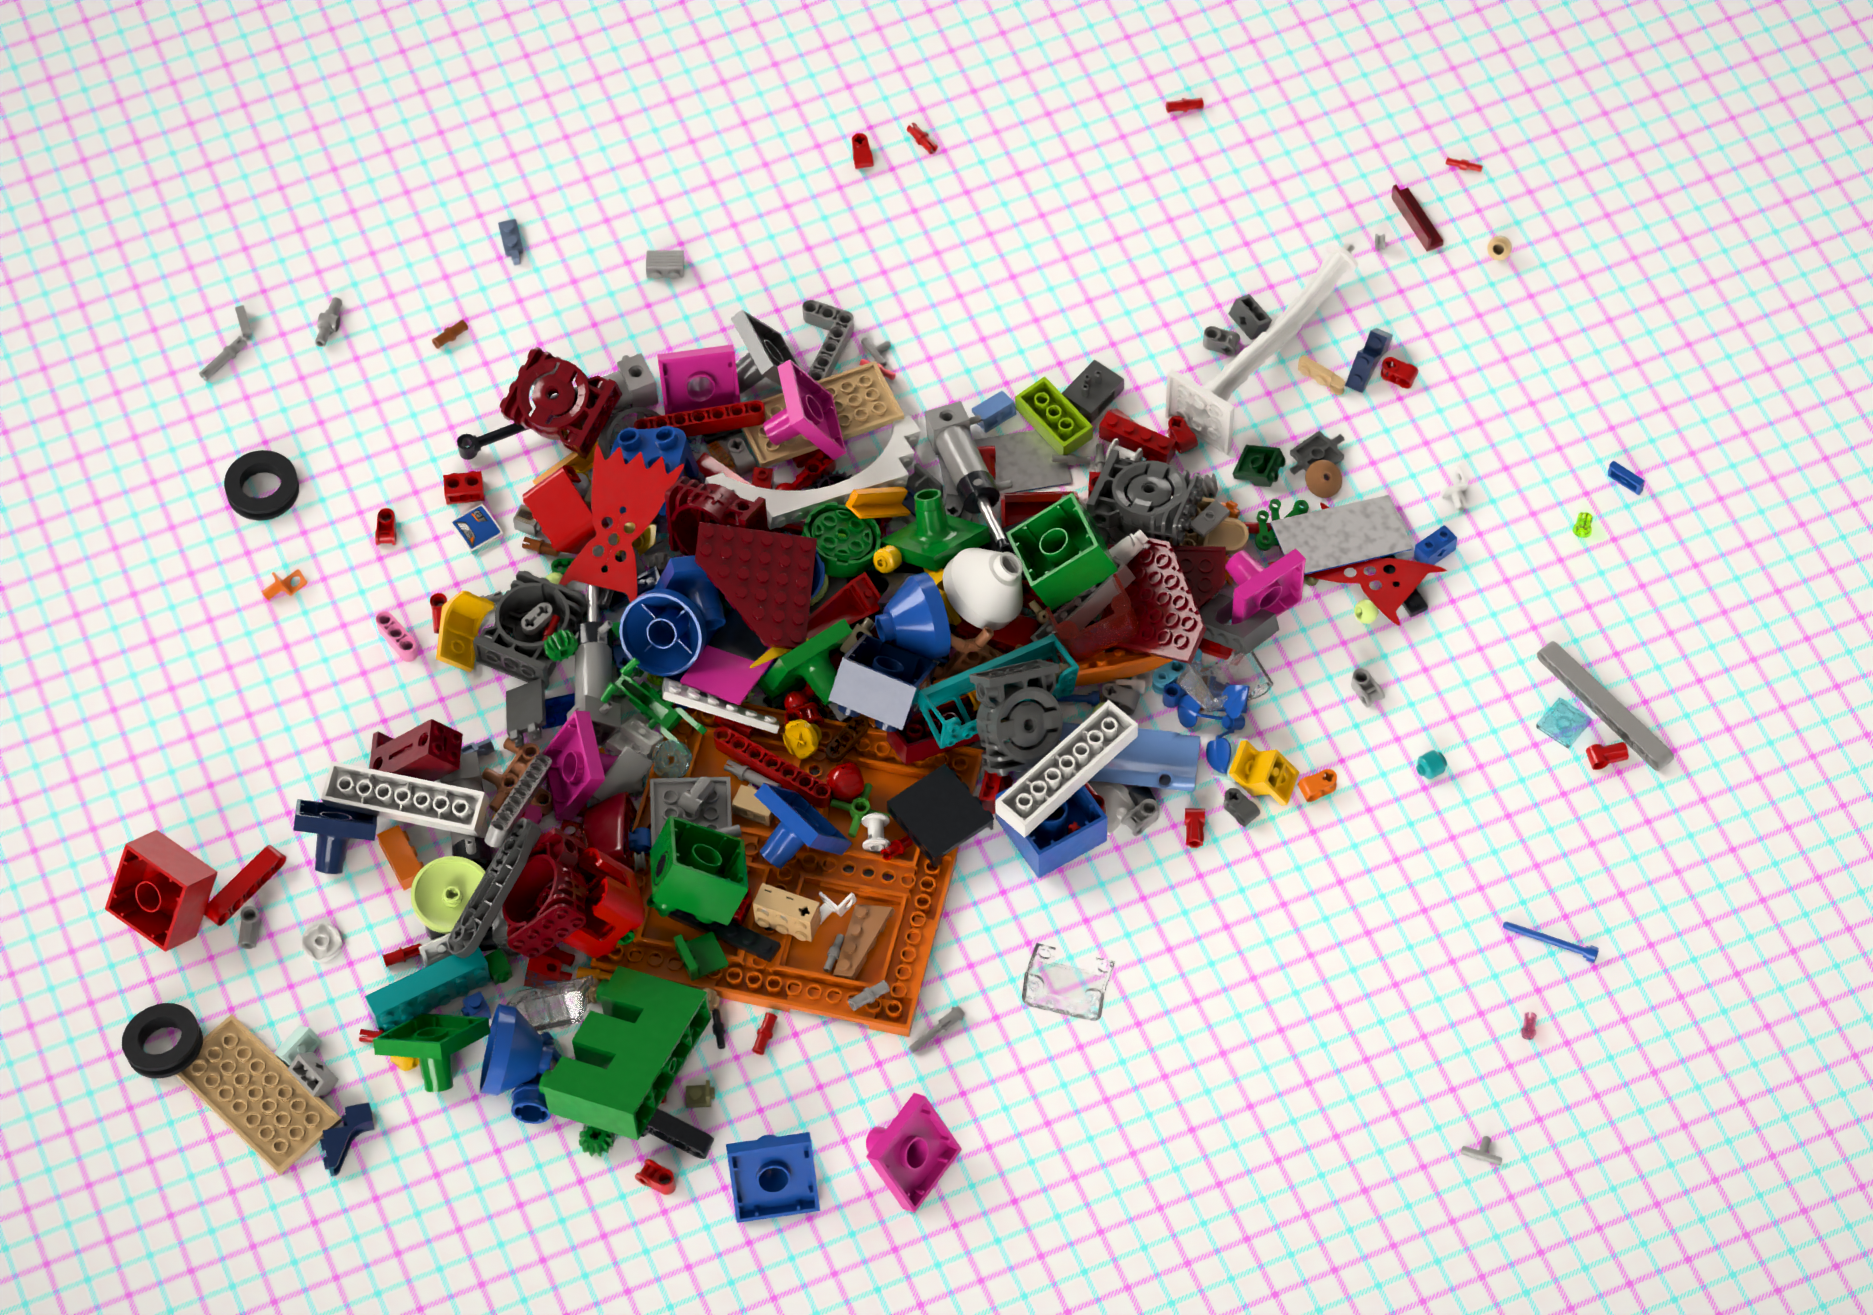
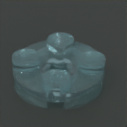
M662 741L654 748L652 753V760H654L653 764L655 766L653 769L661 778H681L690 767L692 753L689 752L687 746L681 741ZM674 755V763L669 764L668 756Z

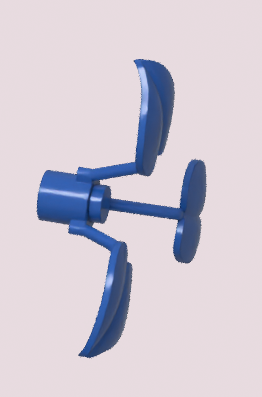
M1233 684L1225 688L1222 695V705L1226 708L1225 713L1227 715L1224 717L1199 713L1201 702L1193 695H1185L1178 702V719L1180 724L1186 728L1194 727L1198 717L1222 720V726L1228 731L1216 736V741L1211 740L1208 742L1206 758L1214 770L1223 774H1227V766L1231 757V745L1226 738L1222 737L1234 734V730H1242L1245 727V718L1241 714L1249 693L1250 686Z

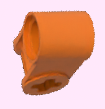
M1324 769L1321 772L1302 778L1297 785L1306 802H1313L1320 797L1333 793L1337 787V774L1332 769Z

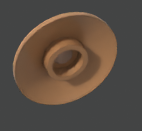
M1318 460L1308 467L1305 474V482L1312 494L1320 498H1329L1340 490L1342 474L1334 463L1327 460ZM1324 474L1328 476V481L1324 479Z

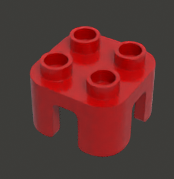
M587 848L578 855V864L597 876L586 886L587 894L584 905L587 921L584 926L563 939L562 942L591 958H599L602 955L610 954L615 949L617 942L631 929L638 928L643 923L645 909L643 908V900L633 870L595 848Z

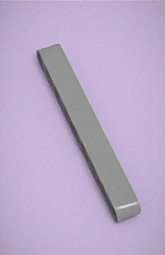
M1551 641L1536 653L1538 660L1655 771H1660L1674 760L1672 751L1558 643Z
M542 754L534 757L492 819L484 840L486 844L495 848H499L504 844L516 822L521 818L545 782L552 764L551 758Z

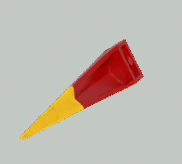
M866 572L847 583L809 616L806 641L842 619H845L850 626L880 610L877 602L882 596ZM772 647L750 665V668L777 658L791 650Z

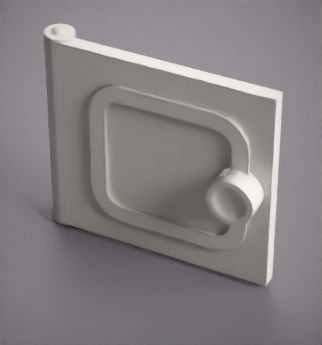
M1090 781L1089 785L1105 801L1106 816L1108 817L1107 834L1110 836L1122 825V817L1136 806L1128 794L1129 790L1123 784Z

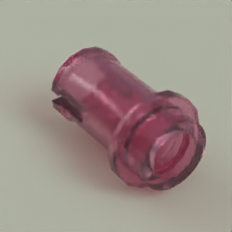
M1529 1012L1524 1014L1523 1028L1520 1029L1522 1038L1531 1040L1536 1036L1537 1014L1531 1012V1017H1529Z

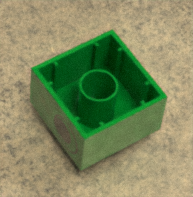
M1073 492L1006 533L1016 556L1022 563L1023 571L1031 588L1050 611L1072 601L1074 597L1097 583L1103 582L1110 575L1119 571L1093 517Z
M671 815L668 817L650 850L653 901L668 911L680 909L692 913L698 920L704 923L716 921L728 925L748 891L744 840Z

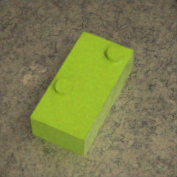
M1045 376L1015 396V409L1059 455L1071 454L1093 439V426Z

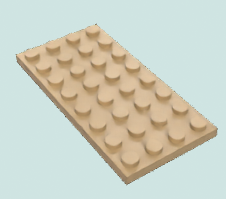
M876 361L816 381L833 395L843 440L887 426L895 420L904 419V413ZM783 393L760 400L765 405V421L786 408ZM763 424L742 428L761 468L819 449L802 434L776 446L767 437Z
M233 1014L203 1038V1045L198 1057L188 1068L176 1074L206 1106L279 1176L315 1146L320 1139L324 1138L323 1130L335 1128L342 1122L341 1117L319 1096L313 1097L289 1072L288 1067Z

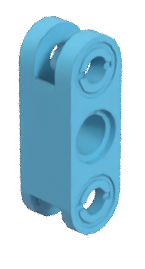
M1198 648L1192 664L1173 660L1156 669L1152 675V689L1154 692L1163 695V689L1166 684L1174 683L1188 672L1195 674L1199 671L1202 665L1201 650Z

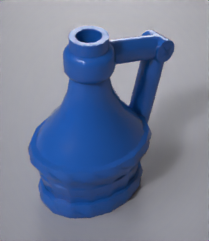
M537 1073L535 1079L517 1086L512 1091L511 1099L513 1104L511 1106V1113L519 1121L541 1124L550 1119L551 1113L548 1112L545 1094L539 1091V1084L543 1074Z

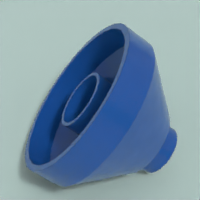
M926 572L907 577L884 607L883 614L875 616L876 630L880 640L883 643L891 641L894 646L930 660L948 656L951 647L950 627L944 602L936 583Z
M653 589L642 593L627 606L619 625L620 641L626 655L630 660L636 657L640 661L637 667L657 676H672L688 669L700 657L706 643V625L700 610L689 598L674 590Z
M498 1004L490 1027L491 1034L488 1035L479 1087L480 1093L492 1096H499L535 1079L537 1073L543 1074L550 1067L553 1046L543 1044V1037L516 1007Z

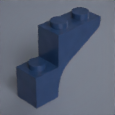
M1378 328L1370 330L1364 348L1356 354L1345 384L1346 387L1361 393L1365 391L1381 357L1388 351L1393 334Z
M369 1102L345 1107L346 1115H342L344 1126L323 1130L324 1138L320 1139L322 1151H326L327 1156L323 1157L325 1170L329 1169L331 1176H336L340 1173L353 1140L364 1132L375 1130Z

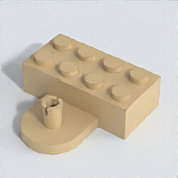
M1203 497L1201 503L1198 502L1196 515L1192 516L1191 521L1214 502L1215 499ZM1227 517L1204 538L1189 528V530L1185 531L1184 542L1180 543L1179 546H1226V554L1231 555L1242 551L1246 547L1249 532L1242 521ZM1170 537V539H1169L1168 542H1170L1172 545H1173V538Z

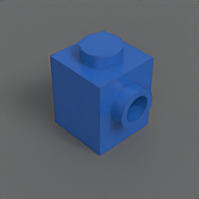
M481 991L462 999L463 1008H461L463 1016L492 1018L490 1008Z

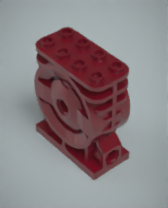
M535 347L529 351L525 365L520 367L516 381L511 383L509 393L506 398L504 397L501 400L499 407L506 420H512L517 425H523L525 429H531L544 438L561 440L565 448L578 453L579 457L586 460L620 400L622 392L616 381L612 379L607 380L598 375L588 378L575 364L558 356L554 357L550 352L542 351L540 347ZM574 378H576V379H575V383H576L577 388H578V398H577V401H576V391H575V388H574V386H573V384H572V381L574 380ZM532 385H534L535 387L532 391V400L536 408L534 409L532 415L529 416V413L533 409L530 404L529 395ZM553 394H559L557 398L550 399Z
M686 476L677 479L676 483L665 492L664 499L666 500L669 546L674 552L680 550L682 555H695L699 522L768 531L766 499L758 497L752 502L740 498L724 486L711 483L700 484L698 480L692 479L690 481Z
M556 827L537 840L529 854L525 867L502 905L503 916L508 927V947L531 959L537 958L584 926L587 921L584 905L587 894L586 882L583 876L574 870L579 859L578 854L585 850V846L581 841Z

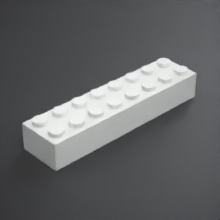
M1108 700L995 801L996 814L1023 837H1026L1138 737V724Z
M331 761L321 795V800L329 807L476 837L480 836L490 800L486 793L482 791Z

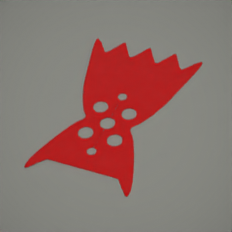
M597 444L594 453L591 494L592 519L596 536L577 555L564 573L559 584L566 586L571 581H577L624 592L627 594L630 603L637 598V570L632 542L646 530L665 502V492L676 483L684 464H681L667 474L664 459L660 457L650 468L646 469L642 452H639L628 464H625L621 447L607 460H604L601 449ZM622 506H625L627 509L625 513H620ZM605 517H610L613 520L612 526L608 529L603 528L601 525ZM628 522L635 524V530L631 534H627L624 531V526ZM611 534L619 535L620 540L618 544H609L608 538ZM597 545H601L604 548V553L600 557L593 555V548ZM620 550L625 551L627 554L623 562H618L615 559L616 553ZM604 565L608 566V571L605 573L601 571Z
M1320 502L1322 510L1330 508L1326 504ZM1376 558L1306 574L1305 576L1331 582L1360 584L1363 592L1389 620L1400 626L1396 611L1428 573L1445 572L1447 570L1422 562L1396 558ZM1386 565H1393L1396 570L1392 574H1387L1383 568ZM1372 566L1376 569V573L1374 575H1366L1364 568ZM1347 568H1353L1357 573L1354 577H1347L1344 571ZM1372 581H1379L1382 587L1378 590H1373L1369 584ZM1393 582H1399L1400 586L1394 587Z

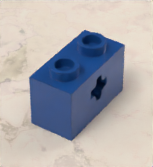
M1443 525L1415 545L1413 558L1417 562L1435 565L1456 550L1457 536Z

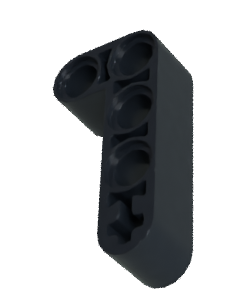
M657 1108L641 1137H645L649 1133L700 1159H706L714 1142V1138L710 1134Z

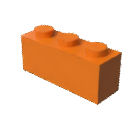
M398 824L378 833L377 838L403 891L412 887L414 878L424 867L422 861L418 862L416 858L418 853L415 847H410L408 843L410 838L406 830L402 831Z

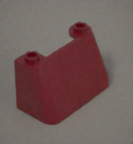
M627 791L616 793L585 810V813L582 814L584 826L583 843L585 849L595 848L631 868L634 872V866H631L628 861L632 857L629 849L630 821L636 819L637 810ZM579 866L580 874L584 875L587 883L592 882L597 877Z

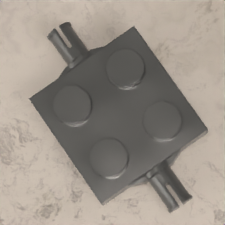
M1319 430L1290 450V455L1297 461V464L1290 468V472L1295 475L1302 469L1307 471L1308 467L1318 460H1327L1335 465L1344 460L1345 455L1338 449L1337 445L1345 440L1343 435L1339 434L1335 438L1330 439Z

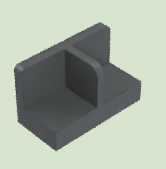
M918 462L914 464V473L908 477L907 486L916 493L926 489H937L941 491L942 498H944L943 484Z

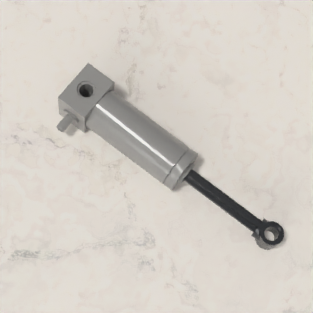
M642 353L631 357L624 355L622 360L617 362L618 371L602 377L607 380L612 379L616 381L622 392V396L614 410L627 405H631L632 408H646L659 403L656 381ZM576 386V387H574V388H575V391H576V401H577V398H578V388H577V386ZM559 394L552 395L550 399L557 398ZM513 423L479 437L467 433L462 434L457 439L459 455L465 460L473 459L481 451V447L521 433L527 429L523 425Z

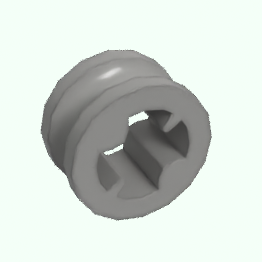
M1375 233V250L1379 248L1385 250V233H1382V235Z
M641 852V854L634 853L636 871H639L640 868L646 870L644 852Z

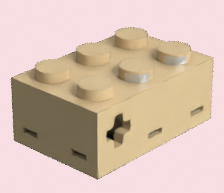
M762 883L753 902L755 923L764 928L770 927L781 934L793 935L801 941L807 940L812 942L821 923L819 902Z

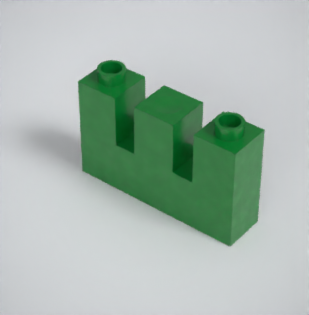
M618 965L610 980L603 979L597 988L596 1001L602 1004L603 1014L590 1010L572 1039L576 1060L562 1056L553 1070L547 1069L543 1073L539 1084V1091L545 1094L549 1113L638 1141L710 1022L711 1013L706 991Z

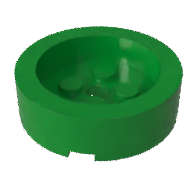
M838 502L825 503L813 509L808 515L801 536L817 538L816 549L821 561L824 562L825 574L837 578H852L868 571L873 565V556L879 550L881 544V532L873 518L860 519L847 506L838 505ZM838 533L845 534L847 537H838Z

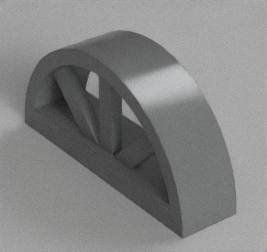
M635 407L618 411L610 416L598 437V445L604 460L609 458L611 453L610 446H613L615 441L610 439L615 425L618 424L622 430L629 428L622 419L624 416L635 413L638 420L644 417L660 416V414L648 408Z

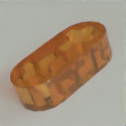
M715 440L707 445V450L711 457L730 470L735 468L731 457L718 441Z

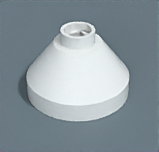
M981 548L964 549L946 565L943 572V587L950 604L963 619L981 629L988 626L992 630H999L1012 622L1022 610L1023 586L1021 573L1023 566L1020 559L1011 552L1002 553Z

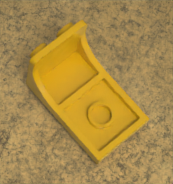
M460 591L442 606L436 660L467 672L474 670L475 652L473 640L478 636V631L484 617L494 608L495 603L487 598L474 595L469 591Z

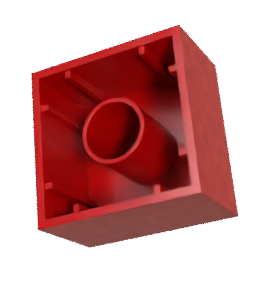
M154 830L125 844L105 910L167 952L197 936L218 871L160 831Z

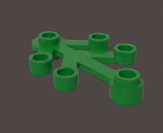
M1272 499L1268 507L1271 511L1272 521L1280 519L1279 509L1281 502L1278 499ZM1305 500L1296 501L1292 511L1284 518L1307 513L1309 510L1308 503ZM1260 510L1256 516L1259 522L1260 533L1255 538V544L1261 551H1268L1273 546H1280L1277 538H1275L1273 529L1269 532L1267 530L1266 522L1269 518V513L1265 510Z

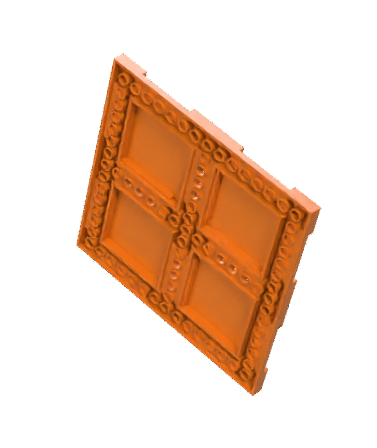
M745 702L738 705L763 716H772L777 719L776 721H779L777 734L755 727L752 737L749 738L750 741L807 773L812 769L820 770L819 774L812 776L826 783V777L833 768L841 764L854 762L861 771L864 786L866 783L873 786L868 799L872 810L889 814L887 812L888 800L943 764H946L949 769H954L961 783L965 782L972 795L976 791L984 761L981 755L984 751L982 749L961 746L905 765L886 741L887 731L869 727L868 732L840 762L833 763L826 757V747L848 723L823 718L824 723L819 726L822 738L818 742L815 754L806 759H798L796 755L789 753L783 740L785 713L787 711ZM691 707L685 709L696 721L706 727L707 731L702 735L684 718L672 730L671 733L691 750L687 756L664 736L662 742L658 745L654 763L652 764L631 832L640 827L648 828L651 831L650 779L697 778L701 776L730 777L732 826L739 824L742 836L737 838L744 840L748 886L751 889L753 899L742 926L780 942L781 948L770 963L717 939L729 965L691 981L675 949L674 937L681 934L684 941H690L705 933L668 918V916L662 918L658 911L653 907L647 906V900L652 894L650 852L644 854L646 870L640 868L639 871H636L635 852L631 851L632 857L628 861L631 866H634V875L643 900V908L645 909L644 921L638 928L631 929L635 935L631 943L620 945L617 942L615 949L610 954L602 955L599 958H592L590 963L591 969L596 970L599 968L602 971L614 973L619 965L699 990L704 988L713 989L717 992V996L723 999L790 1012V1009L813 1013L866 1024L872 1030L910 1037L924 976L956 866L959 846L942 857V864L936 868L914 842L913 845L904 850L903 854L896 855L891 860L885 861L882 856L887 854V852L881 855V853L869 852L863 849L862 843L868 840V827L860 823L856 837L848 836L853 821L849 811L830 805L826 808H819L811 804L852 844L843 855L811 848L804 844L791 860H788L784 867L779 869L768 862L760 854V850L781 820L775 816L769 827L733 814L732 802L740 786H748L750 782L746 780L741 781L738 779V776L724 771L725 764L730 766L726 763L729 759L742 766L744 765L715 748L713 733L716 728L723 726L714 722L715 715ZM845 735L842 737V740L850 742L853 740V737ZM837 749V751H835V752H834V751H831V754H832V755H833L834 753H837V754H838V749ZM855 799L844 802L852 804ZM890 815V822L884 827V839L891 843L893 840H899L907 834ZM851 866L854 868V871L846 873L843 869ZM866 870L874 872L870 877L863 875ZM891 874L894 878L886 881L883 879V876ZM762 883L817 901L820 907L824 904L819 896L820 892L837 906L851 892L857 899L842 917L836 912H832L819 925L812 942L807 940L801 941L790 934H781L775 929L767 931L764 927L755 923L753 902ZM856 904L893 907L895 913L892 917L888 918L886 928L878 935L876 945L868 952L867 960L855 980L835 977L833 975L838 960H835L830 973L823 970L828 958V950L833 946L837 934L846 936ZM882 980L888 984L890 991L876 998L875 1002L867 1003L855 1011L850 1007L848 999L863 992L864 988H870Z

